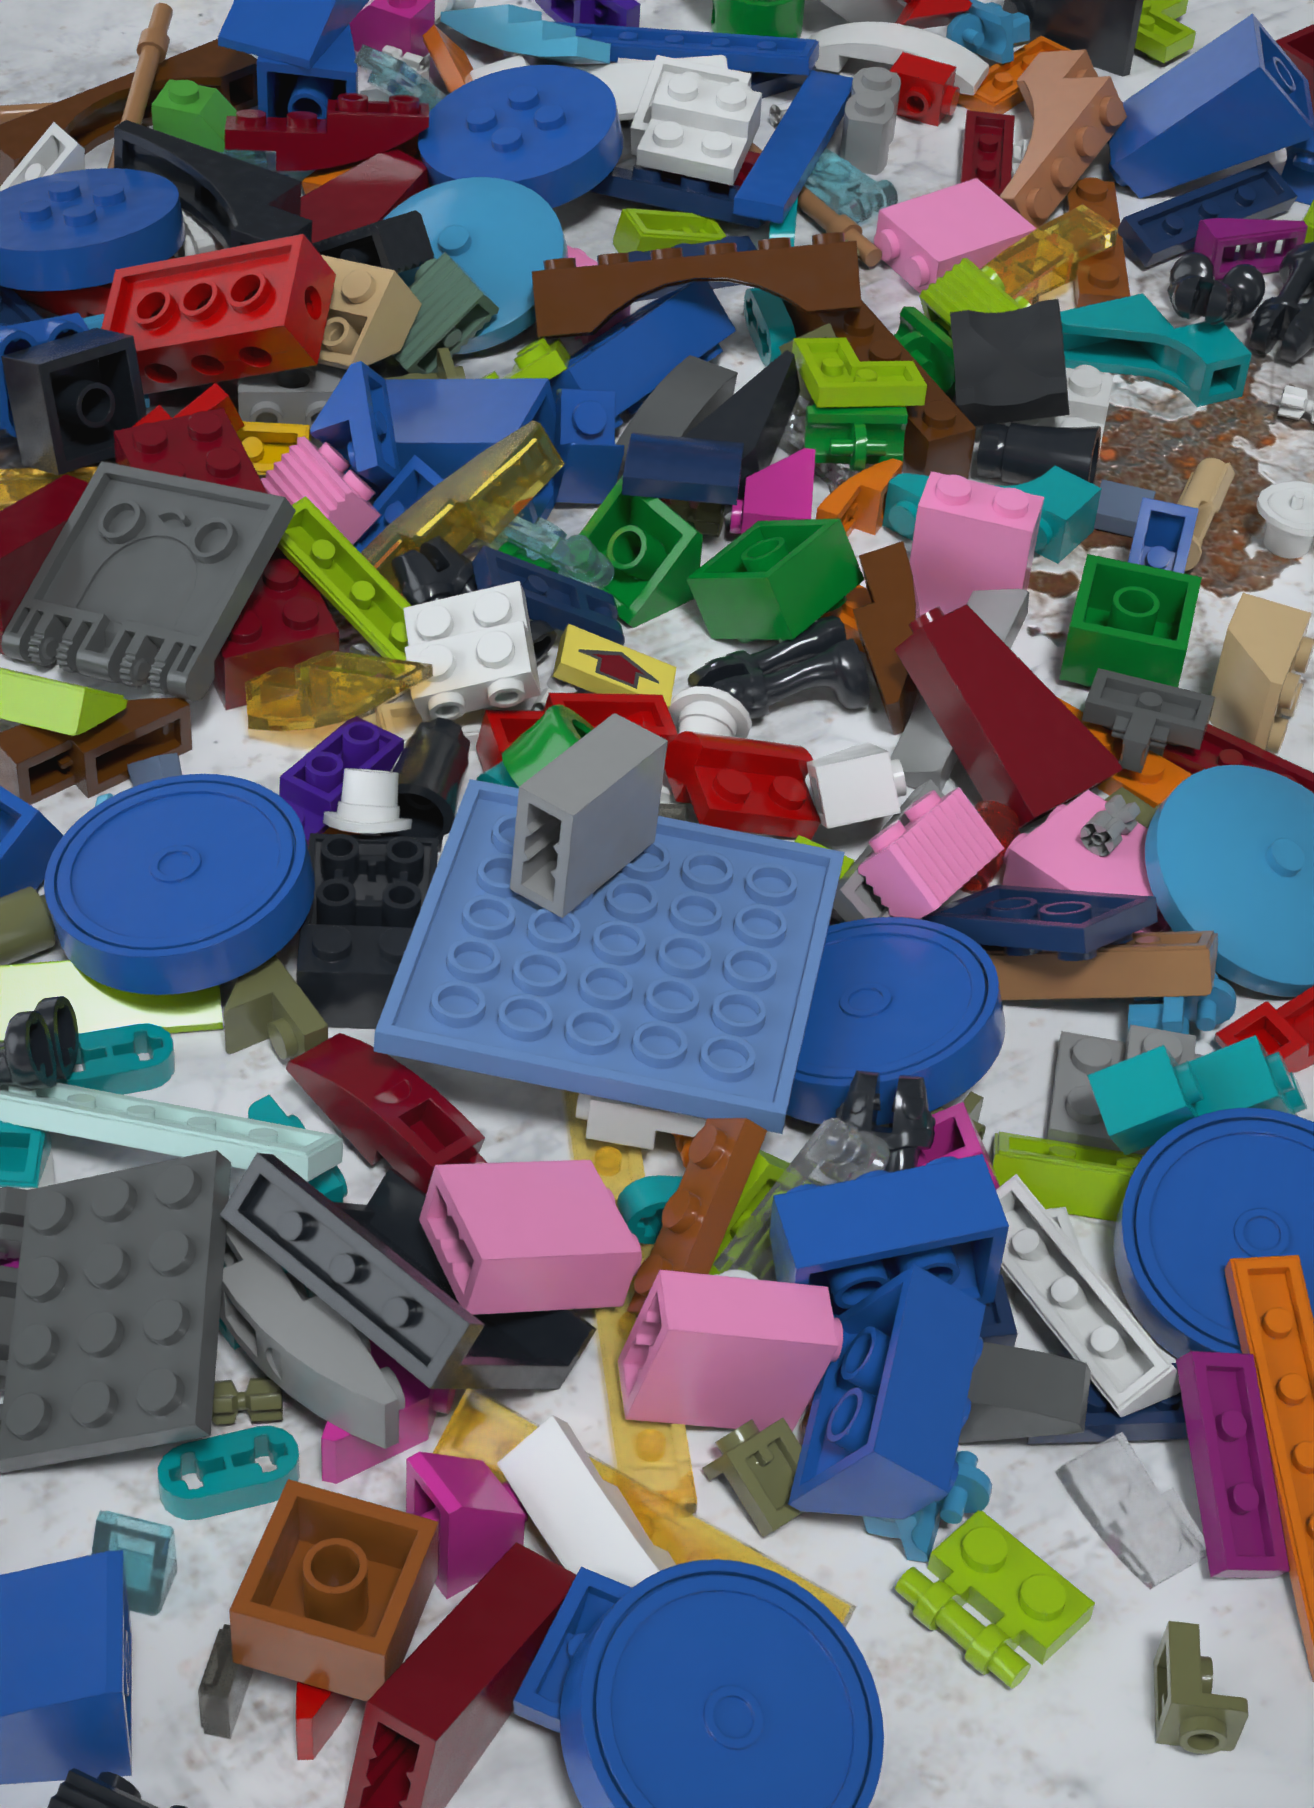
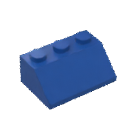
M980 1154L960 1159L951 1156L941 1157L932 1160L925 1166L895 1172L884 1170L870 1171L854 1180L824 1186L804 1184L792 1188L786 1193L773 1195L769 1235L777 1282L828 1287L833 1316L836 1318L914 1264L983 1304L994 1302L1009 1224L984 1156Z
M914 1264L836 1317L840 1319L843 1327L842 1350L837 1361L830 1362L815 1390L788 1505L804 1512L905 1519L934 1501L938 1502L947 1496L958 1476L959 1465L955 1457L961 1429L965 1425L971 1411V1400L968 1398L973 1368L983 1350V1339L980 1337L986 1305Z

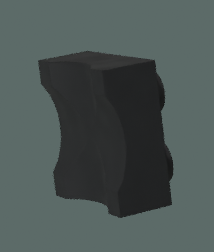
M1059 299L1039 301L1031 306L1007 312L984 313L970 310L950 312L955 366L956 405L974 426H982L985 423L999 424L1070 415Z

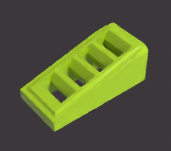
M626 208L622 209L614 233L613 245L618 253H628L631 251L645 252L671 248L682 243L696 244L716 241L727 236L714 218L685 212Z

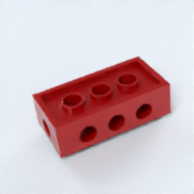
M304 234L116 269L101 329L134 337L144 394L318 365L336 274Z

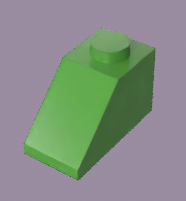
M169 79L151 105L154 130L254 165L257 164L264 151L225 150L227 116H236L237 110L216 88L201 86L190 80L176 81Z

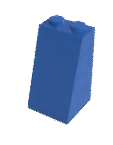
M1252 13L1122 102L1127 118L1107 142L1111 161L1108 162V168L1120 186L1125 187L1128 185L1141 199L1306 141L1314 136V114L1309 82Z
M350 24L311 69L258 56V110L266 112V117L287 118V114L290 112L306 111L317 114V119H327L328 99L338 100V95L358 93V65Z
M385 379L400 471L416 455L454 488L450 517L524 536H538L556 504L554 503L556 404L549 379ZM347 447L338 449L337 451L351 465ZM351 465L344 473L346 474L350 469L353 472H355V470ZM357 474L375 492L372 497L378 498L385 490H381L362 475Z
M123 1550L100 1552L0 1575V1785L66 1780L68 1771L72 1768L95 1778L102 1772H111L121 1777L132 1776V1628Z

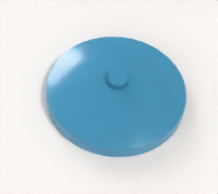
M471 177L434 185L411 196L383 219L385 220L414 210L418 211L422 215L434 258L438 259L446 252L499 307L498 314L493 315L490 322L484 323L483 328L476 331L475 337L469 338L467 344L461 346L460 351L453 355L481 351L496 346L515 337L536 322L532 271L544 270L543 261L568 258L567 243L560 221L549 203L533 190L521 184L500 178ZM419 267L398 273L408 287L415 282L414 277Z
M1216 766L1191 775L1182 781L1161 803L1147 831L1145 865L1153 896L1156 897V903L1173 932L1214 930V933H1218L1215 972L1253 991L1282 997H1296L1314 986V793L1285 776L1252 766Z

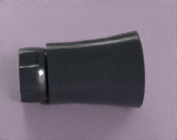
M985 423L978 448V475L987 478H1002V483L1018 485L1042 476L1055 465L1094 484L1100 450L1101 427H1050L1011 423L1010 426Z
M440 717L431 722H421L412 736L406 741L392 772L399 773L397 806H400L399 818L412 819L411 829L379 833L381 836L438 838V849L442 847L443 836L450 833L457 814L461 786L469 765L470 740L465 737L459 724Z

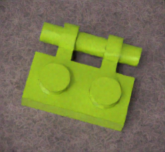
M982 1510L974 1513L931 1552L927 1569L940 1580L933 1583L918 1569L911 1567L902 1575L895 1587V1591L914 1606L913 1616L931 1631L938 1628L943 1630L966 1650L965 1660L981 1674L986 1675L992 1672L1012 1689L1022 1682L1031 1668V1664L1014 1650L1020 1646L1043 1665L1091 1619L1095 1602ZM969 1603L992 1624L985 1627L962 1606Z

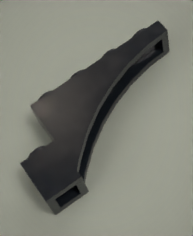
M125 120L114 127V168L151 172L170 180L178 189L181 208L192 214L207 227L224 249L304 234L312 244V220L300 216L302 181L129 120Z

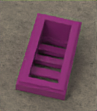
M1203 219L1199 221L1193 252L1203 253L1210 258L1214 265L1215 280L1223 279L1229 270L1239 264L1253 265L1262 274L1279 272L1280 263L1289 251L1299 244H1304L1308 226L1304 221ZM1277 240H1283L1280 253H1274ZM1262 242L1260 253H1256L1257 244ZM1240 245L1239 252H1235L1236 246Z

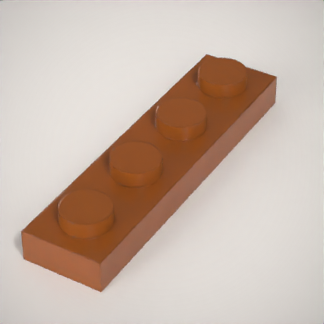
M1094 177L1078 180L1063 199L1076 308L1130 296L1123 239L1116 231L1120 225L1115 182L1103 181Z

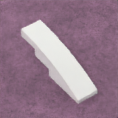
M552 1415L497 1463L530 1518L565 1569L577 1575L580 1567H584L633 1588L645 1578L676 1565L668 1551L653 1545L619 1488L601 1478L568 1422Z

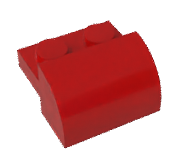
M692 731L679 733L667 747L664 769L675 801L691 803L699 824L740 832L797 838L800 835L809 840H812L821 824L805 782L808 774L806 762L812 761L813 758L804 747Z

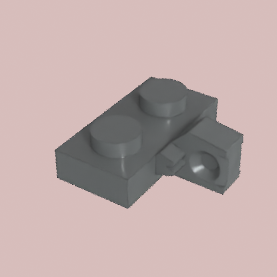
M1098 668L1085 701L1082 721L1102 725L1104 728L1112 730V737L1123 739V749L1119 760L1121 767L1141 773L1147 760L1150 746L1165 749L1166 744L1173 746L1183 745L1200 750L1212 714L1215 696Z

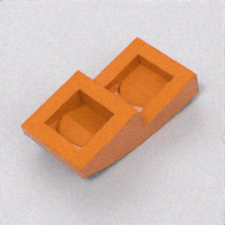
M892 458L877 463L850 477L831 492L818 506L816 519L840 518L847 537H849L854 529L876 535L883 525L888 482L896 475L902 473L903 461Z

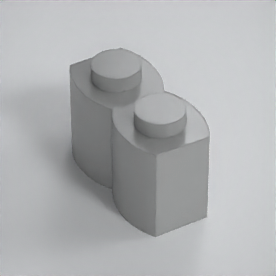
M883 67L862 68L855 74L852 81L851 97L846 102L839 155V163L843 170L878 175L886 167L889 145L893 141L901 87V80L897 73L890 72Z

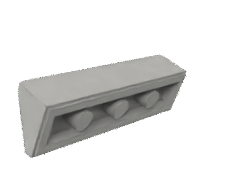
M1023 589L973 591L967 605L1011 649L1028 614L1029 591ZM921 695L890 759L900 760L906 785L917 788L931 779L942 792L958 756Z

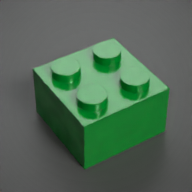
M840 518L757 521L686 578L711 639H737L739 643H749L757 639L778 640L779 643L785 640H793L799 634L809 629L810 625L824 613L842 606L847 600L846 595L865 580Z
M1087 554L1069 626L1059 679L1091 687L1097 670L1100 668L1178 687L1202 577Z

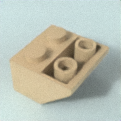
M321 255L335 272L336 278L318 363L347 370L353 363L362 361L369 366L401 351L422 303L396 271Z
M1242 593L1227 628L1211 696H1215L1209 720L1213 726L1266 751L1279 753L1289 724L1288 719L1281 717L1285 715L1293 718L1304 684L1300 683L1301 675L1295 673L1297 671L1305 674L1314 649V639L1306 637L1312 613Z

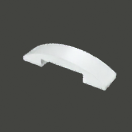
M869 21L853 22L823 29L812 34L809 38L819 41V58L815 64L816 69L840 72L850 57L894 65L902 52L956 66L954 86L960 88L961 94L974 95L989 73V65L965 47L933 32L903 24Z

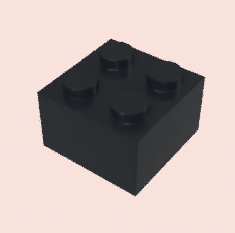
M93 328L1 356L23 466L55 475H62L114 458V431L130 428L147 415L135 342L132 335Z

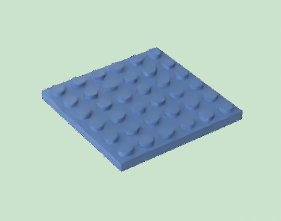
M470 779L375 1029L374 1052L705 1119L747 1118L769 1132L782 1134L845 852L658 816L655 842L565 917L561 918L510 889L519 788Z

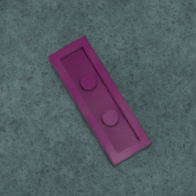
M1190 1351L1176 1359L1210 1577L1276 1578L1289 1572L1290 1568L1253 1354Z

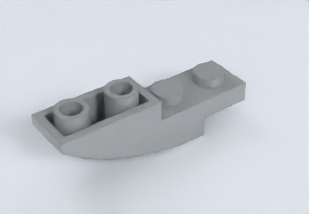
M227 1221L220 1318L237 1343L269 1378L288 1395L319 1417L351 1435L385 1449L399 1443V1410L405 1408V1397L394 1372L388 1366L380 1369L370 1354L369 1338L320 1297L314 1296L309 1298L303 1283L291 1273L285 1274L280 1264Z

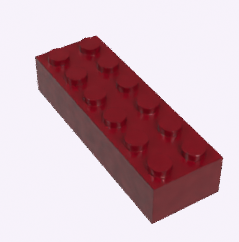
M224 408L201 411L192 415L154 423H144L139 426L114 431L116 464L267 493ZM278 547L274 550L214 661L215 678L212 683L225 710L339 683V629L318 589Z

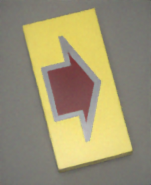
M568 624L560 637L552 677L598 694L663 695L669 709L677 667Z

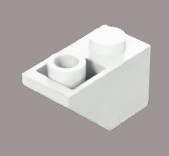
M868 742L806 762L815 807L821 820V825L827 829L901 813L898 797L907 794L906 781L900 760H891L889 751Z

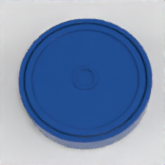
M559 65L515 67L494 72L466 83L448 94L429 112V127L418 135L419 151L422 162L427 167L430 187L462 178H500L521 184L533 190L547 201L552 209L582 196L602 182L618 163L624 143L616 100L608 85L586 71Z
M100 168L52 174L25 181L0 191V286L26 291H64L89 288L112 283L116 269L169 259L182 247L186 238L177 187L167 178L151 172L121 168Z
M188 774L166 777L134 786L110 797L83 815L68 829L52 852L45 872L44 892L61 947L68 959L82 973L98 983L121 991L149 995H168L194 992L231 981L257 968L273 957L295 936L304 923L314 899L315 874L303 826L293 808L282 797L260 784L234 776Z
M876 917L829 926L787 1115L814 1124L834 1126L836 1109L845 1102L856 1070L880 1073L881 1111H878L877 1125L893 1123L894 1112L891 1111L900 1075L924 1077L928 1110L930 1112L951 1102L973 1087L992 1067L1000 1053L1005 1037V1017L999 980L992 959L986 951L967 935L951 927L922 919Z
M1232 1108L1218 1110L1192 1118L1173 1128L1162 1136L1138 1163L1130 1178L1117 1215L1113 1243L1115 1268L1122 1292L1133 1314L1153 1339L1176 1358H1180L1190 1351L1242 1353L1224 1272L1229 1259L1299 1255L1314 1318V1122L1290 1113L1271 1109Z
M721 1559L697 1560L663 1569L645 1578L631 1588L603 1614L584 1636L573 1656L562 1691L560 1706L562 1752L569 1779L583 1808H868L880 1778L884 1748L883 1717L872 1674L860 1649L839 1619L814 1595L794 1581L757 1565Z

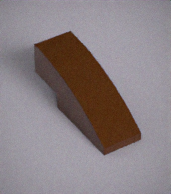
M904 541L859 555L866 588L872 603L853 609L860 641L894 735L904 731L910 719L917 695L916 685L894 650L913 634L908 625L920 617L917 592Z
M181 698L128 700L126 709L90 730L75 736L25 724L0 732V786L29 805L73 785H76L87 798L95 796L129 780L130 775L127 764L163 754L177 753L179 756L192 750L190 704Z

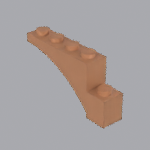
M1086 49L1039 52L1016 81L1034 120L1025 156L1013 178L999 197L1036 227L1037 232L1127 118L1123 103L1118 96L1111 77H1098Z

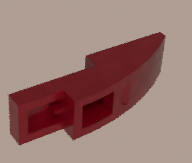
M344 93L338 95V100L328 99L327 119H317V114L306 111L290 112L287 114V118L266 117V112L261 110H240L236 112V116H227L225 150L276 151V171H308L341 166L367 159L378 153H384L410 140L428 128L429 103H419V98L410 95H394L389 97V102L368 101V96L364 94Z
M338 1033L288 1061L286 1067L288 1073L370 1165L385 1158L393 1169L425 1194H427L435 1165L487 1163L479 1154L485 1140L480 1131L430 1084L388 1054L374 1052L373 1046L348 1035Z

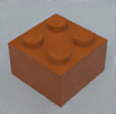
M288 1479L229 1609L233 1663L367 1702L404 1661L438 1576L439 1522Z

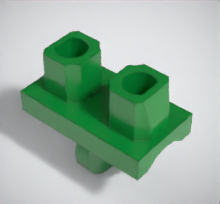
M903 306L900 312V325L894 337L944 393L953 400L956 393L953 342L949 337V332L938 322H931L915 307Z
M813 403L812 406H807L803 449H816L815 463L850 464L851 472H861L865 469V464H877L892 458L903 461L904 436L908 421L906 407L876 406L817 408L816 404Z

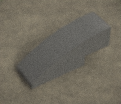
M691 355L679 363L656 386L640 406L615 444L625 445L620 470L624 471L628 444L632 433L684 437L734 394L738 372Z
M983 1342V1350L973 1368L968 1398L971 1400V1411L965 1425L961 1429L958 1443L1084 1433L1091 1376L1087 1363L1045 1352Z

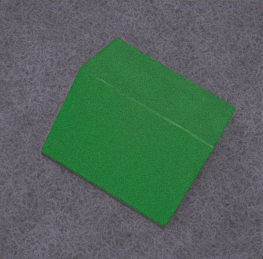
M622 475L558 564L579 582L611 594L616 602L618 616L628 625L635 628L694 600L686 578L700 568L703 534L660 498L622 495Z

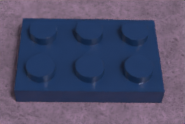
M993 885L939 907L922 917V920L939 923L967 935L983 949L989 945L1002 946L1004 954L1008 956H1028L1040 953L1042 950L1057 951L1058 959L1062 961H1083L1095 958L1098 948L1105 945L1130 942L1133 940L1134 932L1158 922L1156 897L1007 885Z

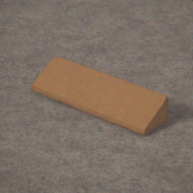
M1214 930L1133 933L1132 941L1117 945H1105L1097 949V956L1095 958L1083 961L1059 960L1057 951L1042 950L1040 953L1028 956H1008L1004 954L1002 946L989 945L984 950L992 959L996 968L1002 1000L1207 996L1211 994L1214 986L1218 933H1214Z

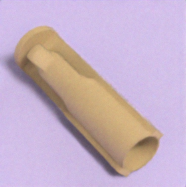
M1216 458L1202 460L1197 465L1195 472L1191 473L1177 503L1199 509L1185 571L1194 568L1201 558L1203 539L1214 514L1219 512L1235 475L1231 463H1224Z

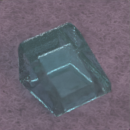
M100 1510L96 1519L91 1555L105 1551L123 1550L130 1611L149 1616L158 1615L163 1608L177 1574L174 1529L171 1526Z

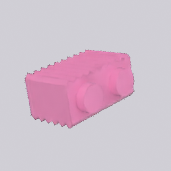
M305 436L298 437L297 445L289 446V453L282 454L281 461L274 462L273 470H267L266 478H261L268 494L286 497L291 505L306 496L352 545L381 517V514L368 501L375 492L351 469L346 474L344 473L351 465L327 442L318 448Z
M960 787L940 798L935 790L928 792L904 811L910 820L907 825L903 826L900 820H897L868 842L874 853L858 866V874L866 876V884L873 887L874 895L881 897V905L889 907L890 916L921 919L935 911L949 897L955 894L957 890L963 887L970 878L996 857L999 852L1005 849Z

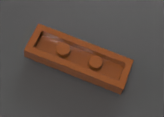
M707 1118L704 1127L695 1135L691 1142L688 1153L690 1161L680 1185L663 1209V1225L652 1252L642 1263L634 1281L635 1292L627 1312L638 1317L659 1270L709 1274L766 1136V1129L747 1118Z

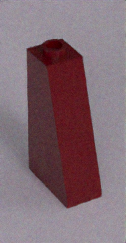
M394 147L384 153H378L301 197L300 216L312 220V243L383 220L399 204L428 188L429 176L427 167L424 163Z
M65 474L0 511V654L5 655L2 650L1 641L6 627L89 482Z
M967 604L946 615L940 607H936L908 625L913 634L894 650L1005 838L1050 814L1060 804L1072 802L1088 789L1090 791L1094 790L1123 770L1117 758Z
M517 1542L503 1555L367 1701L344 1808H445L514 1711L513 1700L576 1577L575 1573Z

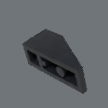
M788 350L784 351L684 436L685 438L744 443L737 500H744L746 477L770 466L801 392L795 355ZM725 504L724 516L732 510V505Z

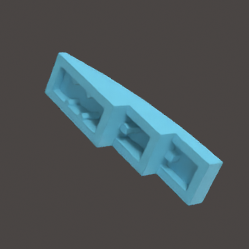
M506 4L441 12L440 22L470 39L507 52L570 64H610L611 44L576 36L575 27L542 20V12Z

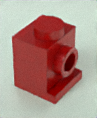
M902 52L889 70L890 72L897 73L901 80L897 115L937 127L946 115L952 116L960 95V88L954 86L957 67Z

